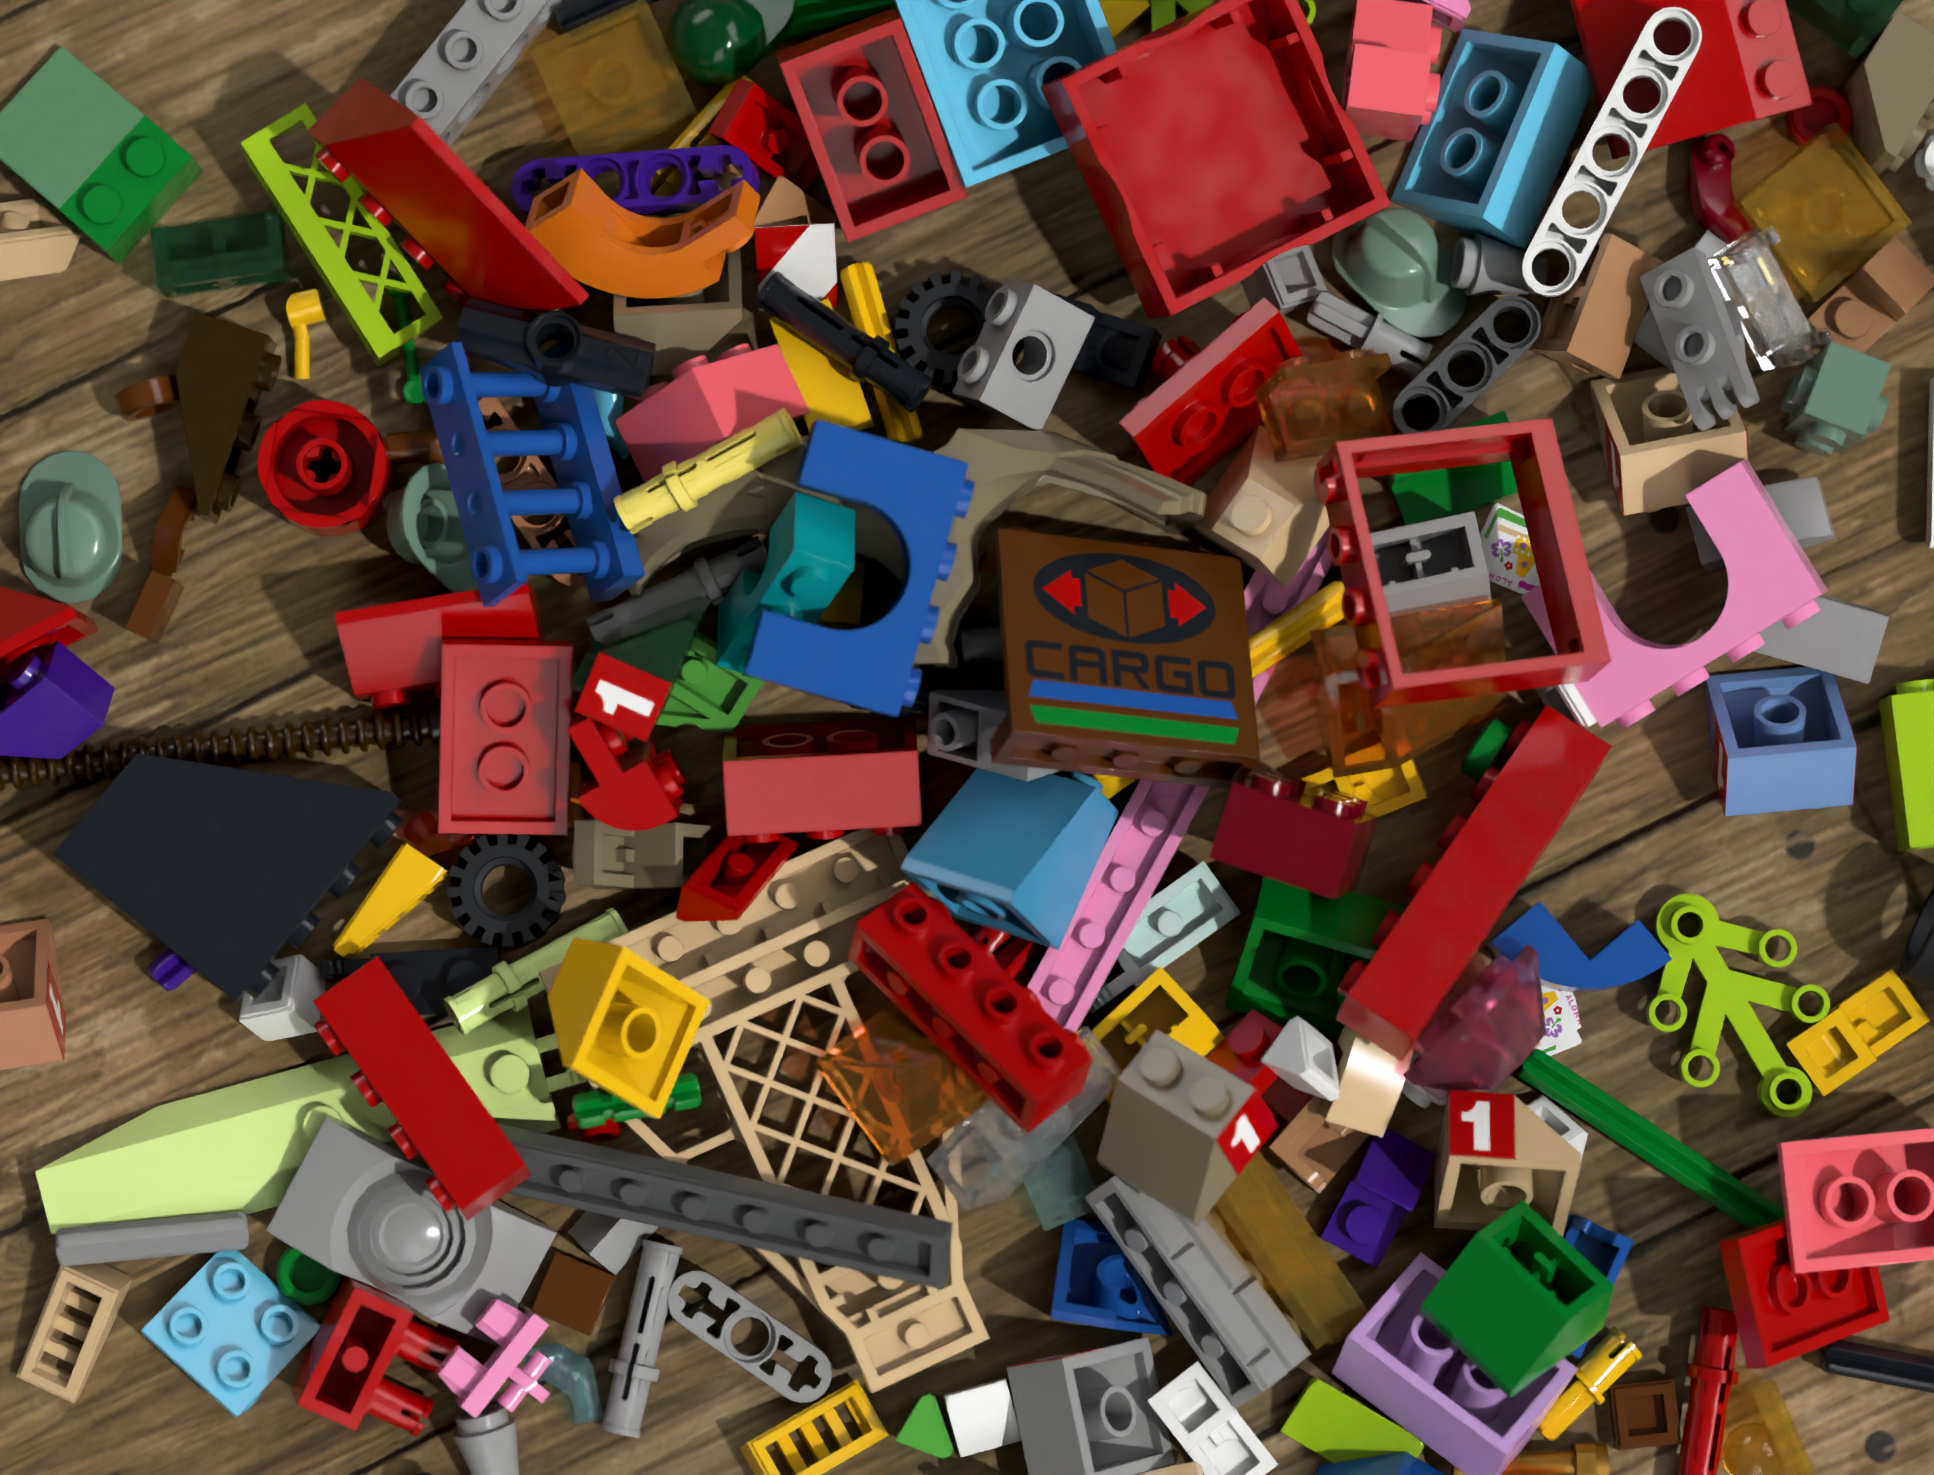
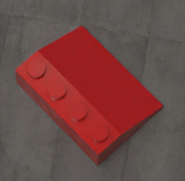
M1570 0L1599 112L1646 23L1654 13L1667 7H1679L1688 10L1698 20L1702 32L1699 50L1646 151L1781 115L1813 104L1785 0ZM1664 22L1653 33L1657 49L1666 55H1679L1686 51L1690 45V34L1687 28L1679 22ZM1644 78L1635 79L1624 88L1623 101L1633 112L1640 114L1648 113L1659 104L1660 93L1657 86L1650 80ZM1606 136L1612 160L1630 155L1626 142L1620 137Z
M360 77L307 130V133L322 147L314 157L340 183H343L350 176L364 190V193L357 199L359 204L383 227L392 220L407 235L399 243L400 246L426 271L435 264L449 278L441 288L462 309L469 297L536 313L581 305L590 296L419 115L364 78Z

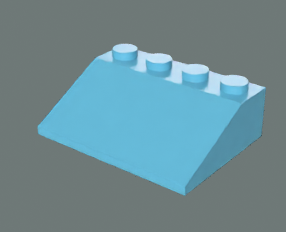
M893 0L964 188L1069 148L1041 90V86L1116 50L1099 0Z

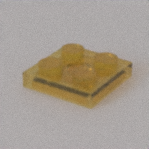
M646 0L634 2L529 49L577 156L618 153L692 120L698 115Z
M1830 123L1733 203L1807 302H1817L1912 223L1838 123Z

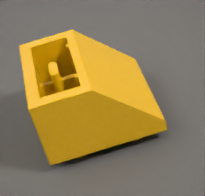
M1161 966L1082 1039L1088 1053L1093 1057L1086 1080L1110 1106L1117 1078L1156 1029L1204 1058H1207L1225 1039L1224 1035Z

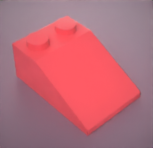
M1934 1128L1777 1143L1791 1274L1934 1260Z

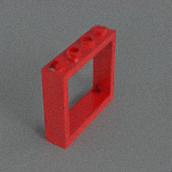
M1552 418L1335 442L1316 464L1314 472L1315 494L1319 503L1325 504L1330 523L1328 551L1333 564L1340 566L1345 588L1342 595L1343 616L1347 625L1354 627L1359 649L1356 658L1357 676L1361 686L1364 689H1368L1372 709L1587 682L1611 662ZM1510 461L1557 655L1403 675L1357 479Z

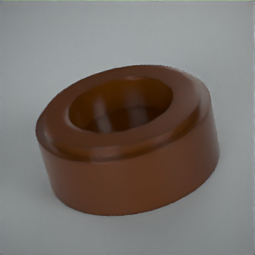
M164 375L141 381L119 391L114 396L120 415L126 421H137L153 417L176 407L180 403L178 384L174 375Z

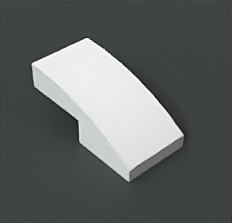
M1198 1361L1147 1400L1193 1461L1202 1466L1204 1475H1266L1278 1466V1463Z

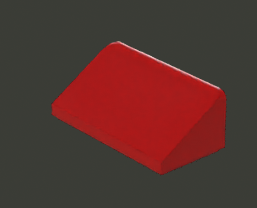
M726 834L683 884L676 919L686 922L738 920L796 851L798 843L781 834L779 839L766 843H749L742 840V835L727 836Z

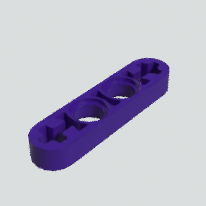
M717 145L537 159L527 162L518 169L512 180L511 192L515 203L528 216L533 201L530 191L540 189L541 179L546 178L552 185H555L580 168L592 180L599 173L606 171L615 172L619 175L620 187L611 200L633 213L653 216L691 212L724 192V189L715 180H701L697 183L696 174L693 169L696 165H698V170L705 178L723 176L726 171V165L732 164L739 174H742V177L733 179L731 187L745 179L757 192L760 178L758 169L744 151L735 146ZM665 167H676L681 170L682 182L677 192L664 198L656 197L651 193V179L657 171ZM698 185L701 190L700 194H696Z

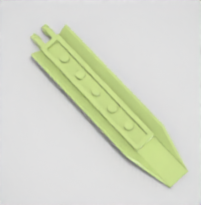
M529 1005L518 1012H515L513 1009L504 1011L473 1028L464 1036L457 1030L455 1025L431 1031L497 1124L539 1133L561 1129L551 1092L587 1083L583 1076L571 1069H567L565 1073L547 1078L541 1054L559 1049L556 1033L537 1039L534 1033ZM346 1054L157 1106L35 1171L51 1234H56V1231L60 1228L236 1211H241L248 1215L279 1206L327 1114L402 1152L387 1130L388 1127L397 1121L383 1101L374 1108L370 1107L350 1078L351 1075L360 1069L352 1057ZM420 1153L414 1157L415 1159L427 1164L420 1155Z

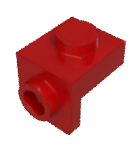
M1252 1009L1206 1059L1256 1088L1261 1096L1279 1077L1264 1065L1261 1060L1284 1028ZM1267 1106V1108H1268V1110L1270 1111L1272 1117H1274V1114L1272 1113V1111H1271V1110L1269 1109V1107Z

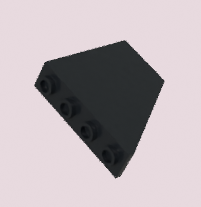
M137 753L53 854L233 1000L239 1002L246 993L256 1000L280 971L278 967L271 963L287 943L298 949L321 922V919L313 913L328 893L339 899L362 872L363 869L356 865L354 861L368 844L371 843L380 850L401 825L403 819L395 812L401 806L402 800L388 791Z

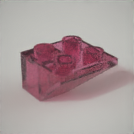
M1527 944L1510 961L1504 955L1499 954L1474 980L1475 984L1467 992L1464 989L1461 990L1437 1015L1438 1019L1412 1046L1419 1056L1403 1074L1407 1080L1414 1085L1444 1091L1482 1089L1492 1092L1524 1062L1546 1034L1538 952Z

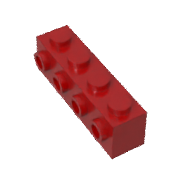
M912 882L856 923L848 958L1026 1134L1082 1092L1093 1061V1057L1088 1053L1082 1039L1072 1030L1063 1029L1042 1008L1036 994L1027 986L1018 985L997 964L993 953L986 945L979 941H973L952 920L948 909L938 899L928 897Z
M378 956L313 1000V1003L323 1016L313 1026L335 1057L344 1050H347L360 1070L350 1076L351 1080L371 1108H374L382 1101L397 1121L387 1128L388 1132L409 1161L420 1153L434 1173L424 1183L446 1213L457 1206L468 1221L531 1176L523 1159Z

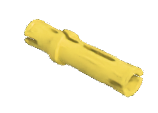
M782 408L763 421L736 433L691 459L689 458L680 464L672 461L662 466L663 473L636 488L614 497V505L622 522L633 535L669 513L671 514L681 508L685 512L698 506L697 500L709 494V492L734 481L781 454L803 445L802 437L790 414L787 413L785 408Z

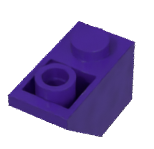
M58 640L39 656L29 653L16 664L9 674L7 681L0 686V756L62 759L104 725L115 688Z

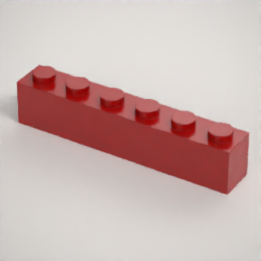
M1548 705L1545 706L1534 724L1523 718L1503 748V751L1511 756L1501 771L1490 766L1474 789L1470 798L1479 803L1468 819L1458 813L1442 835L1437 845L1446 851L1435 867L1424 861L1404 892L1405 895L1413 899L1402 916L1391 910L1377 929L1371 943L1379 947L1378 951L1368 965L1357 959L1342 980L1337 992L1346 998L1336 1020L1402 1062L1598 773L1612 746Z

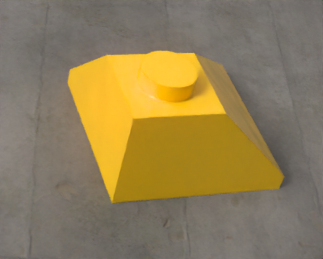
M573 937L547 996L563 1065L646 1115L660 1119L710 1000L624 946Z

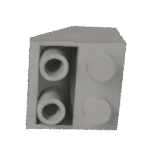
M1475 511L1370 533L1400 664L1496 643L1489 573Z

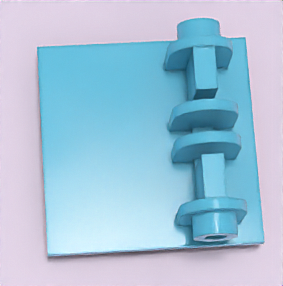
M238 1250L217 1252L141 1330V1333L237 1419L242 1412L246 1413L262 1395L261 1392L318 1333L321 1324L300 1305L289 1299L282 1292L281 1288Z

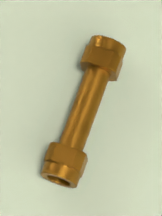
M1572 1443V1450H1521L1501 1475H1609L1608 1447L1606 1443ZM1450 1463V1475H1466Z

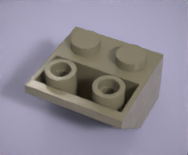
M1899 10L1893 14L1872 39L1841 89V94L1847 99L1852 114L1850 131L1861 176L1871 182L1886 168L1896 173L1904 160H1908L1912 156L1928 130L1927 126L1919 122L1921 117L1929 120L1934 113V32Z

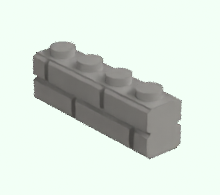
M1114 1174L1084 1196L1235 1408L1269 1389L1285 1376L1287 1372L1311 1354L1301 1340V1332L1297 1323L1289 1315L1281 1312L1263 1287V1279L1259 1270L1251 1262L1241 1257L1226 1236L1225 1225L1221 1217L1214 1210L1211 1209L1201 1223L1196 1226Z

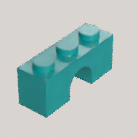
M797 491L794 493L769 531V551L763 574L743 569L718 607L716 666L742 673L760 611L765 610L814 625L817 623L854 570L855 510Z

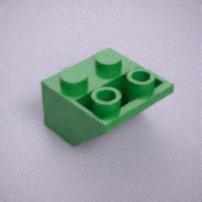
M1522 1200L1472 1238L1422 1302L1420 1312L1511 1399L1603 1329L1615 1286Z

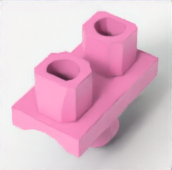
M493 1298L473 1324L499 1344L484 1365L457 1345L436 1370L437 1375L447 1387L458 1396L455 1402L475 1418L478 1417L507 1378H510L512 1382L497 1402L511 1413L527 1393L542 1404L550 1395L546 1389L537 1383V1380L551 1364V1360L536 1350L521 1370L517 1367L549 1324L528 1309L523 1314L517 1308Z

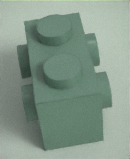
M1830 341L1809 360L1807 365L1803 366L1799 376L1793 375L1790 379L1779 408L1780 411L1788 413L1782 431L1797 436L1795 445L1799 448L1824 457H1830L1832 451L1841 454L1857 441L1864 442L1869 431L1876 433L1887 410L1889 397L1882 395L1881 391L1892 364Z

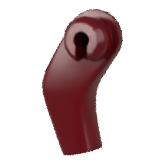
M1715 133L1696 141L1690 150L1688 157L1690 208L1694 219L1704 230H1709L1734 250L1741 253L1759 232L1745 216L1733 196L1731 171L1732 160L1736 153L1735 145L1726 135Z

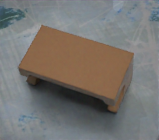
M1601 234L1576 283L1568 292L1560 296L1551 297L1541 322L1539 336L1533 343L1531 350L1544 354L1571 369L1587 375L1590 369H1592L1594 372L1605 377L1620 379L1649 303L1639 277L1662 265L1664 261L1613 234ZM1567 258L1556 286L1568 277L1570 268Z
M1311 1094L1265 1148L1317 1194H1320L1328 1182L1370 1134L1325 1121L1319 1111L1323 1098ZM1401 1095L1398 1098L1397 1104L1403 1098Z

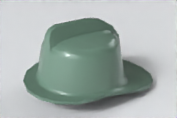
M1382 209L1336 232L1334 235L1331 255L1337 273L1377 313L1385 314L1383 319L1387 323L1417 338L1440 336L1457 324L1465 311L1467 296L1464 293V289L1451 286L1450 266L1452 257L1438 244L1434 230L1423 217L1405 209Z
M68 450L49 455L32 468L22 484L19 501L21 558L25 574L38 591L56 601L77 603L97 597L111 586L120 571L123 553L121 496L117 479L105 463L89 453Z
M441 463L422 466L410 478L407 485L398 491L388 493L382 501V506L387 511L386 529L388 539L394 551L406 562L426 567L452 593L479 589L477 582L471 574L470 555L446 467Z

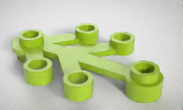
M1686 893L1670 898L1661 906L1657 913L1655 931L1659 942L1666 948L1672 960L1663 967L1657 994L1649 1001L1646 1007V1019L1649 1025L1659 1032L1675 1031L1685 1023L1687 1007L1681 996L1693 960L1706 985L1689 1052L1682 1056L1678 1065L1681 1079L1687 1085L1695 1088L1710 1086L1717 1080L1720 1073V1064L1715 1055L1726 1016L1761 1075V1080L1757 1086V1097L1762 1108L1767 1113L1781 1118L1794 1117L1801 1114L1809 1106L1812 1099L1810 1080L1801 1070L1785 1065L1749 1002L1789 1012L1797 1021L1808 1024L1819 1022L1828 1014L1830 999L1827 992L1817 985L1809 984L1796 988L1729 970L1716 948L1721 947L1757 955L1763 965L1770 968H1780L1790 964L1796 957L1797 943L1795 938L1783 929H1773L1764 933L1720 921L1715 907L1707 899L1696 894ZM1684 913L1696 916L1700 924L1698 933L1692 938L1683 936L1678 930V920ZM1773 936L1783 939L1787 946V953L1780 961L1772 960L1765 950L1767 941ZM1805 992H1811L1819 999L1820 1008L1813 1016H1806L1799 1009V998ZM1663 1000L1672 1002L1677 1009V1018L1670 1025L1661 1024L1655 1015L1657 1005ZM1695 1056L1704 1057L1710 1065L1709 1075L1701 1081L1693 1079L1688 1072L1689 1062ZM1784 1079L1794 1082L1798 1089L1797 1098L1791 1104L1782 1103L1776 1095V1088Z

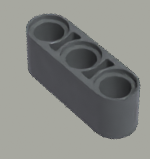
M1514 295L1502 297L1492 303L1400 392L1388 413L1387 423L1391 435L1447 430L1533 345L1539 336L1541 328L1540 314L1534 304L1523 297ZM1506 314L1515 316L1524 326V340L1511 344L1499 339L1494 332V319ZM1457 358L1469 359L1479 369V383L1472 387L1458 386L1448 375V363ZM1414 401L1423 402L1428 405L1434 413V427L1425 431L1411 429L1403 420V406Z

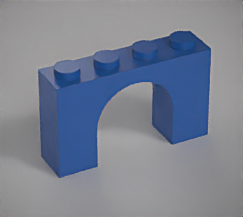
M818 419L814 421L810 427L794 486L863 506L879 515L893 530L902 550L904 560L902 585L895 601L885 614L873 623L857 630H833L765 610L760 611L741 675L889 717H898L901 705L911 708L915 701L922 675V670L912 668L919 642L927 645L930 644L939 615V607L930 605L937 579L947 582L956 555L957 544L947 542L954 516L962 519L965 518L974 490L975 481L965 479L969 463Z

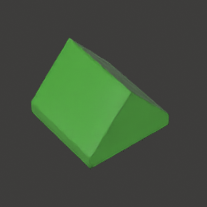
M928 1391L922 1393L896 1435L895 1441L943 1459L952 1456L954 1447L936 1395Z

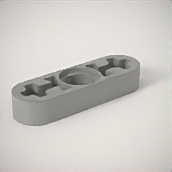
M703 1270L689 1271L678 1277L670 1287L668 1307L671 1315L679 1324L786 1398L800 1403L811 1402L821 1397L828 1389L833 1374L832 1364L828 1355L814 1343L712 1273ZM702 1282L708 1284L712 1288L708 1299L722 1310L725 1309L728 1298H731L740 1305V1308L732 1313L724 1322L719 1338L708 1331V1327L717 1321L715 1318L701 1310L693 1317L688 1316L683 1311L687 1301L680 1295V1292L685 1285L695 1289ZM746 1317H754L761 1320L769 1331L768 1345L762 1352L755 1355H746L739 1352L732 1342L731 1334L734 1325ZM780 1335H784L793 1341V1345L784 1351L785 1354L799 1362H802L807 1355L814 1357L818 1361L814 1372L821 1378V1381L816 1387L805 1383L800 1390L792 1388L788 1384L792 1378V1373L779 1362L776 1363L773 1374L760 1367L776 1351Z

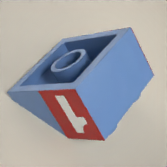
M1810 667L1711 675L1710 678L1704 681L1713 778L1724 817L1853 805L1858 746L1834 674Z

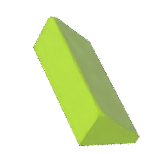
M1312 1375L1280 1429V1432L1333 1463L1405 1451L1418 1458L1426 1445L1410 1432Z

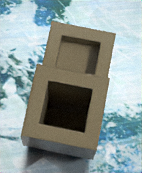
M575 820L574 844L572 848V861L574 865L573 885L588 886L600 890L681 891L683 884L714 849V826L665 823L652 829L628 831L608 826L599 820Z

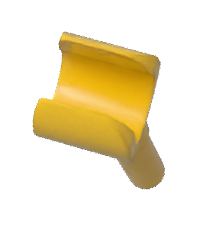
M314 288L293 293L286 302V312L292 328V338H294V379H310V334L307 325L327 320L321 293L318 289Z

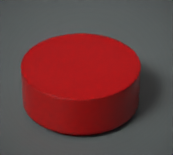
M1816 85L1808 87L1813 104L1787 112L1785 124L1790 138L1799 147L1808 151L1821 152L1835 147L1846 136L1851 126L1852 114L1847 99L1838 90L1829 86Z

